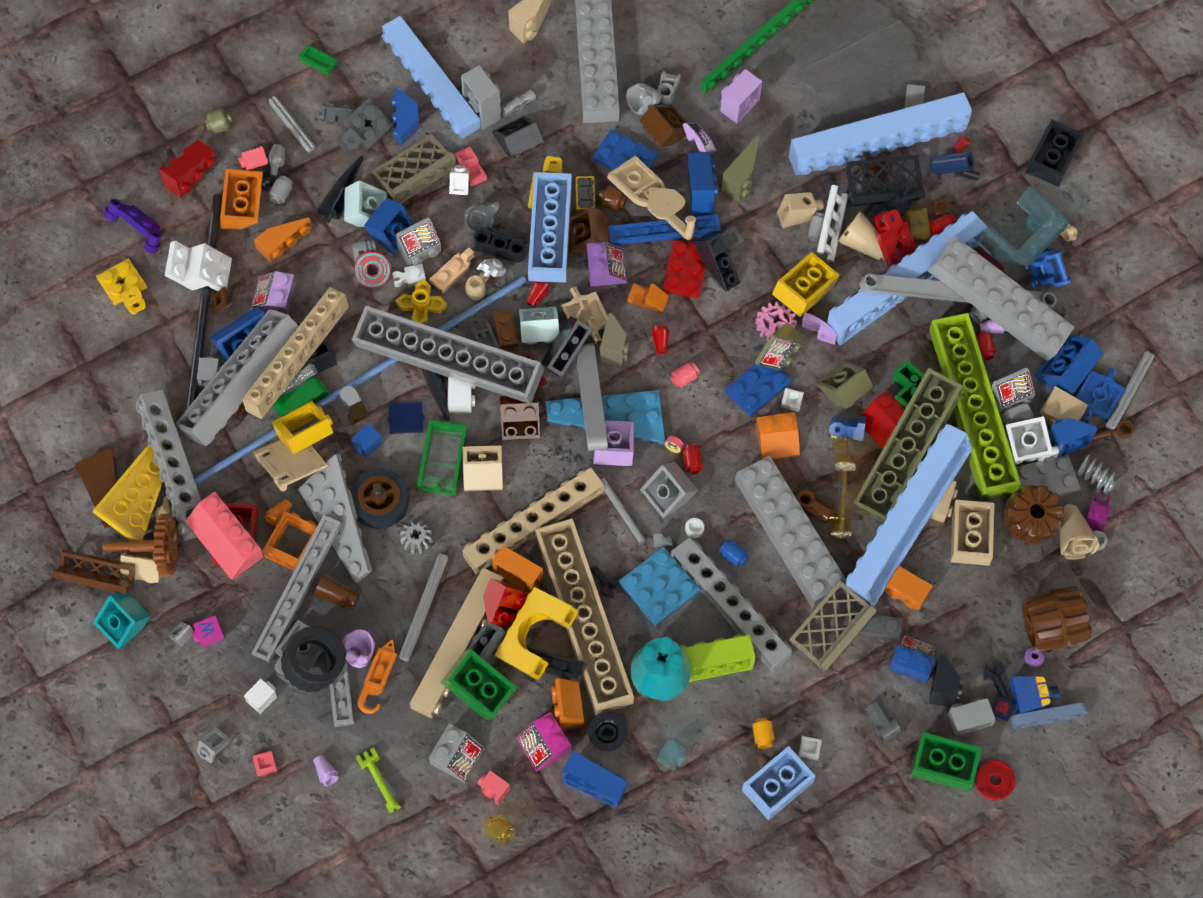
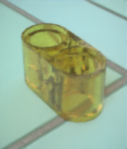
M909 208L907 211V223L914 241L929 240L930 230L927 208Z

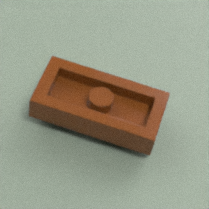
M512 310L493 313L500 349L518 347Z

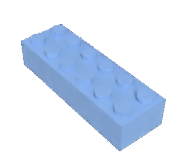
M534 172L528 263L529 281L566 282L572 174Z

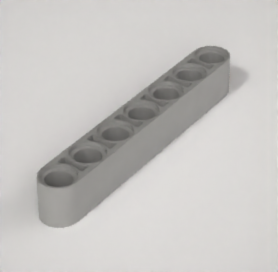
M594 343L583 344L576 354L587 447L588 451L608 449L595 346Z

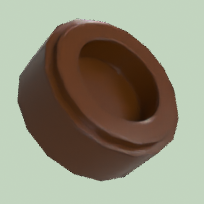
M945 199L935 200L932 206V213L936 217L944 214L948 215L951 209L950 203Z

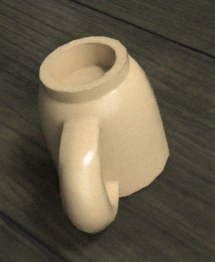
M483 271L479 276L473 275L467 280L465 290L469 299L478 301L485 296V283L490 275L488 277L484 276L485 272Z

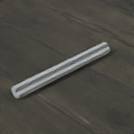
M1146 351L1106 423L1108 429H1116L1155 357L1153 353Z

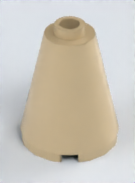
M859 212L841 235L838 242L877 260L884 259L875 236L879 232L866 216Z
M1072 504L1064 505L1065 515L1060 527V552L1066 559L1070 560L1086 558L1085 554L1091 552L1092 555L1098 550L1099 541L1078 507Z

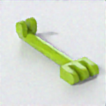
M374 747L370 748L371 757H369L367 751L362 752L365 760L362 761L359 754L355 757L361 769L369 768L387 801L386 807L389 813H392L394 809L398 810L401 807L397 799H394L375 764L380 759Z

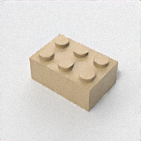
M955 500L952 509L950 562L990 565L993 558L995 503Z

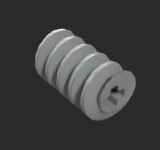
M1089 454L1080 465L1077 475L1081 476L1085 473L1084 480L1087 481L1091 478V485L1098 482L1097 489L1099 490L1104 487V494L1112 491L1122 476L1115 479V471L1108 474L1109 467L1102 470L1103 463L1095 465L1097 459L1094 458L1090 461Z

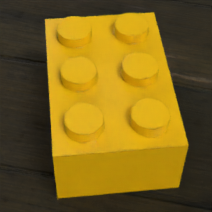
M811 252L778 280L772 295L801 317L834 288L840 274Z

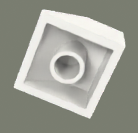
M1044 416L1005 426L1004 429L1014 462L1053 454Z

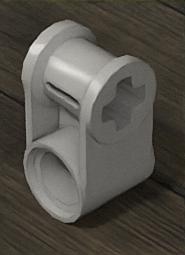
M663 70L658 86L661 96L659 105H671L680 83V74L673 75Z

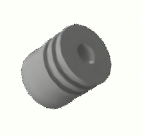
M374 239L372 242L368 240L367 243L365 241L352 243L355 262L360 256L359 251H376Z

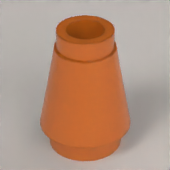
M283 499L267 510L264 518L271 526L276 527L285 511L289 512L293 506L290 501Z

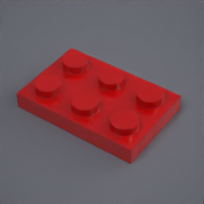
M673 240L663 292L699 299L706 266L700 259L694 243Z

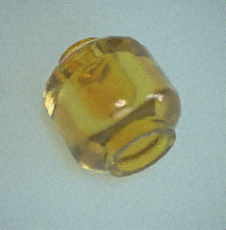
M501 814L495 817L490 816L484 824L486 826L485 835L497 845L509 843L515 835L513 823Z

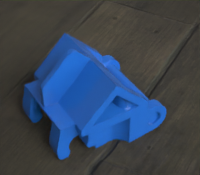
M1045 247L1031 254V258L1023 263L1024 269L1030 267L1033 276L1029 282L1031 288H1034L1039 283L1041 286L1051 284L1058 287L1072 282L1071 277H1068L1061 256L1063 255L1062 250Z

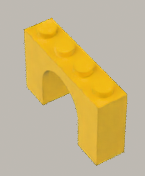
M534 587L532 592L528 594L522 609L518 611L515 621L507 630V634L498 646L494 656L539 681L549 663L528 651L526 636L529 629L536 622L545 619L552 620L569 629L578 611L571 605Z

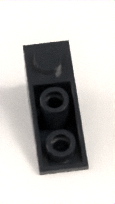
M707 233L693 241L700 259L725 292L740 284L720 233Z

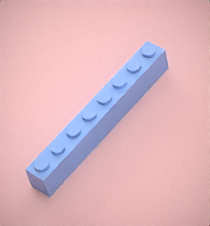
M399 16L383 25V40L386 44L389 43L392 46L391 49L395 56H399L402 59L401 62L404 68L411 71L414 81L421 84L424 94L431 97L432 104L435 108L440 109L443 119L450 122L453 132L456 135L459 134L463 139L480 129L479 117L402 17Z

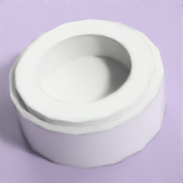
M698 518L689 519L685 524L686 534L692 538L700 537L704 532L703 521Z

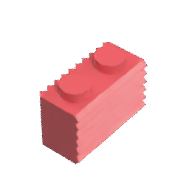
M261 146L245 153L242 152L240 157H238L241 169L244 168L247 171L268 164L264 149Z

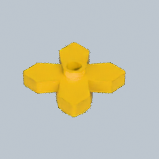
M422 279L415 285V291L412 295L403 294L396 299V305L402 311H413L412 321L424 325L428 323V312L440 314L447 308V303L441 296L430 297L431 286L425 279Z

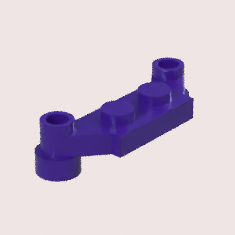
M111 199L109 206L105 209L104 217L110 221L118 220L119 216L146 237L144 249L149 253H157L161 238L159 233L160 225L135 205L130 206L122 204L118 199Z

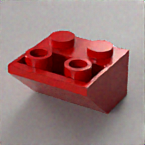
M490 578L483 594L488 622L507 628L512 626L518 611L525 604L529 592L517 585Z

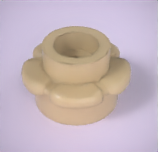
M1066 224L1065 227L1061 228V235L1065 241L1076 240L1078 232L1075 226Z

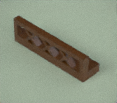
M63 549L61 551V564L54 571V578L126 595L134 588L135 566ZM67 557H71L76 562V565H67ZM89 561L94 569H87L83 562ZM101 566H108L111 569L112 573H105ZM119 570H128L129 578H124Z

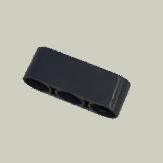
M485 229L477 230L474 233L475 249L481 253L516 263L522 262L526 258L525 243L519 239Z

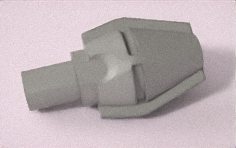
M273 144L268 154V162L271 167L269 175L272 177H277L278 169L283 167L285 162L284 147L278 144Z

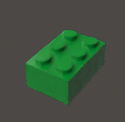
M472 649L462 653L440 682L484 720L494 718L516 688Z
M922 732L911 776L970 792L973 787L982 748Z

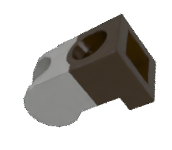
M352 386L342 388L340 400L347 406L350 412L347 415L350 425L368 418V413L355 388Z

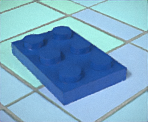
M610 129L593 155V161L614 170L636 156L650 169L658 158V153Z
M754 364L725 388L724 392L751 418L792 384V380L782 370Z

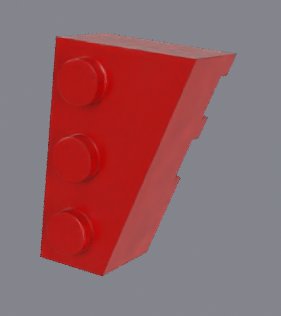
M198 139L182 151L183 155L178 159L176 157L172 158L169 166L159 168L164 187L180 198L191 191L192 186L203 178L204 173L209 168H212L217 160L215 151Z

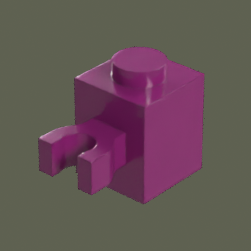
M1096 492L1094 501L1092 500L1088 508L1085 520L1090 528L1102 531L1110 512L1111 506H1108L1111 496L1107 495L1105 501H1101L1099 499L1100 493Z

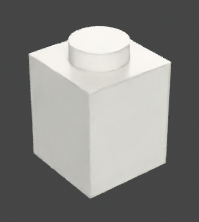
M260 679L244 697L246 702L261 714L277 698L276 688L269 681L265 683Z

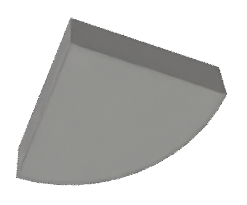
M653 534V547L673 546L670 536L665 538L662 534Z

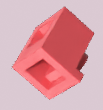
M489 771L487 775L483 774L478 781L482 793L490 799L493 797L496 805H499L510 791V784L492 771Z

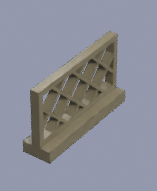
M429 134L371 173L392 196L393 201L402 204L448 174L452 167L457 166L455 156L451 152L449 153L432 134ZM430 141L434 144L433 148H424V145ZM413 152H419L418 158H409V155ZM432 153L431 159L422 158V154ZM435 153L444 154L442 158L434 159ZM397 162H404L403 168L394 167ZM408 162L417 163L416 168H407ZM420 163L430 164L425 169H419ZM383 171L389 172L388 177H380L379 174ZM393 172H402L401 178H392ZM405 173H415L411 178H405ZM391 182L400 183L399 186L395 187L394 189L390 188Z
M839 580L790 637L789 641L824 672L877 610L869 606ZM839 587L846 591V600L835 599V591ZM857 601L863 608L859 613H851L850 602ZM847 602V614H837L836 603ZM833 603V615H823L822 607L824 604ZM848 616V626L846 628H838L837 617ZM834 617L835 628L824 629L823 618ZM812 618H820L821 629L810 630ZM835 631L836 640L833 643H825L824 632ZM811 632H821L822 643L811 644ZM800 633H808V644L801 645L795 638ZM812 646H823V655L819 660L812 655Z

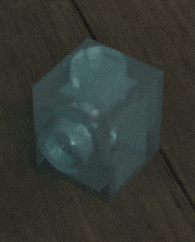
M669 738L659 752L657 761L675 771L678 766L681 767L687 758L685 756L686 749Z

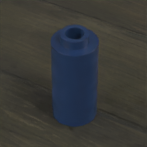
M971 152L936 156L931 162V168L937 175L973 170L974 157Z

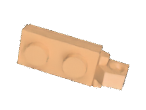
M468 248L462 254L454 255L429 279L430 283L444 293L469 270L470 261L475 257L474 251Z

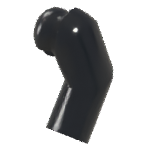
M973 170L954 172L957 176L977 181L980 176L979 172Z

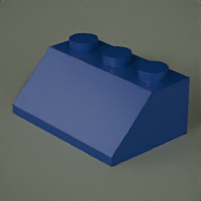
M257 306L210 336L217 351L225 361L229 359L265 315V312Z
M1069 335L1058 353L1050 360L1044 362L1035 377L1052 389L1056 386L1066 393L1073 395L1103 353L1093 338Z

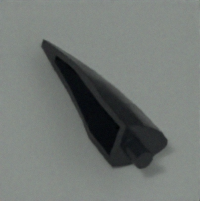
M363 155L340 176L318 207L317 212L324 216V222L329 223L331 219L339 220L345 207V188L354 183L364 158Z
M421 368L426 383L445 420L449 421L448 401L442 375Z

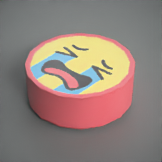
M675 436L667 437L664 443L665 447L673 453H681L684 448L682 440Z

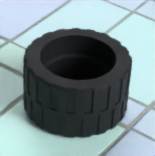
M305 627L296 632L284 648L281 657V668L285 678L292 686L297 687L299 690L318 692L326 689L343 670L346 662L344 644L338 635L325 627ZM310 643L322 647L330 658L331 666L328 672L314 675L303 670L296 658V651L300 645Z

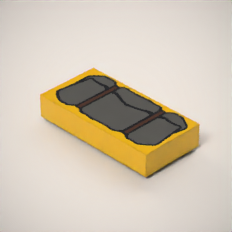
M576 176L577 212H581L590 206L595 208L594 176Z

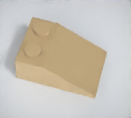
M522 0L509 10V30L523 44L536 36L552 0Z

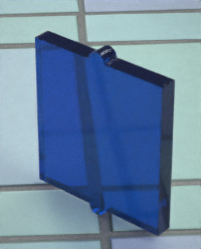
M422 402L389 404V417L387 419L390 425V434L423 433V420L425 416L423 415Z

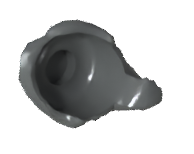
M486 201L468 207L464 212L465 228L473 234L480 229L490 231L495 221V216L499 213L500 203Z

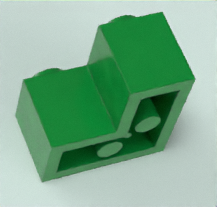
M908 360L894 371L892 382L901 389L894 398L905 409L924 377V374Z

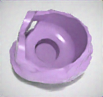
M356 629L343 638L342 643L346 651L345 660L354 667L362 668L367 666L374 653L375 642L369 631Z

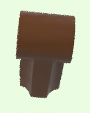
M803 490L797 496V501L804 512L823 523L828 521L834 511L833 507L814 497V494L809 490ZM805 498L809 503L804 504L800 499Z

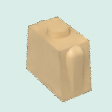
M1055 386L1041 408L1040 414L1042 415L1041 417L1044 416L1045 422L1052 427V424L1059 419L1071 418L1079 421L1088 405Z

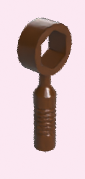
M1120 421L1116 430L1111 431L1108 429L1097 432L1092 441L1108 438L1113 434H1117L1123 439L1130 438L1134 432V426L1130 421ZM1126 425L1130 429V433L1124 434L1119 430L1120 426Z

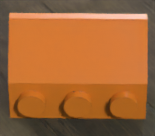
M225 170L220 216L221 228L241 230L258 223L263 172Z

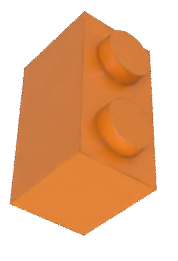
M898 566L885 591L888 592L887 594L891 598L899 599L905 602L904 604L908 608L919 611L930 594L933 585Z

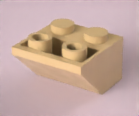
M501 446L463 447L464 491L503 490Z

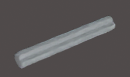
M277 96L270 98L269 104L308 153L315 150V144Z

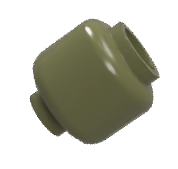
M224 108L209 111L205 118L207 129L214 134L229 130L231 122H233L230 111L226 112Z

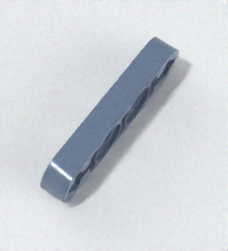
M1086 703L1070 704L1017 714L1011 717V722L1014 729L1079 718L1087 715L1088 709Z

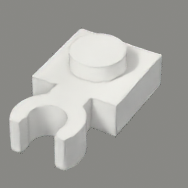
M495 258L486 259L477 267L478 270L485 272L484 276L486 277L490 274L493 277L503 276L507 271L502 266V262Z
M422 264L404 267V273L399 271L392 273L393 278H400V280L394 281L395 287H400L404 283L411 287L415 286L422 279L426 280Z

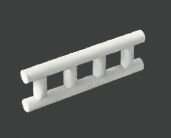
M831 185L817 248L818 254L823 255L824 251L828 254L827 261L831 263L835 260L848 194L842 193L841 196L837 194L838 186ZM835 202L839 204L837 212L834 211ZM831 219L835 220L834 229L830 227ZM828 235L832 237L830 246L826 243Z

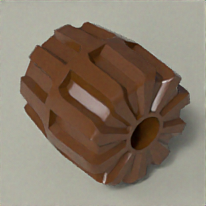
M1028 485L1014 492L1007 500L1003 510L1004 528H1008L1010 531V537L1015 541H1023L1026 545L1042 543L1052 538L1060 529L1065 515L1064 507L1061 506L1059 501L1061 499L1057 493L1050 492L1048 486Z
M1071 586L1051 589L1026 597L1022 601L1025 629L1035 651L1061 649L1091 638L1092 628L1089 623L1091 618L1086 611L1088 606L1083 598L1082 591L1078 587Z

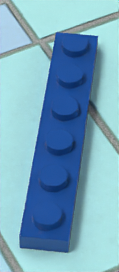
M718 214L696 217L693 237L721 232ZM679 218L683 223L687 225V223L685 222V218ZM666 220L608 226L610 244L613 245L684 238Z

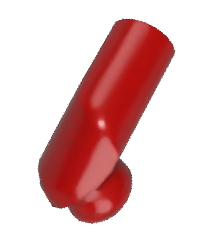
M964 136L960 137L953 146L954 154L963 153V149L970 146V139Z

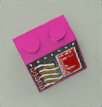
M551 712L531 723L516 737L536 772L571 753V744Z

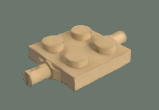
M574 286V289L573 287L570 289L574 298L570 302L561 305L567 321L571 316L593 329L589 335H592L595 344H598V341L599 343L602 341L598 332L605 328L608 316L596 292L580 295L577 286Z

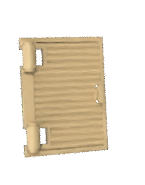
M278 440L253 452L257 461L267 470L281 491H286L287 485L328 466L312 445L293 455L283 442ZM267 452L270 453V455L265 456V457H264V455H263V454H265V453H267ZM285 475L288 476V478L282 480V477H283V476H285Z

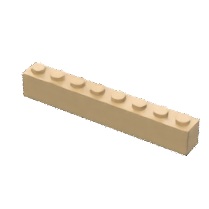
M482 568L410 702L411 709L431 719L435 714H439L444 696L448 697L450 690L440 682L462 653L468 649L479 630L487 621L483 594L490 578L504 582V577Z

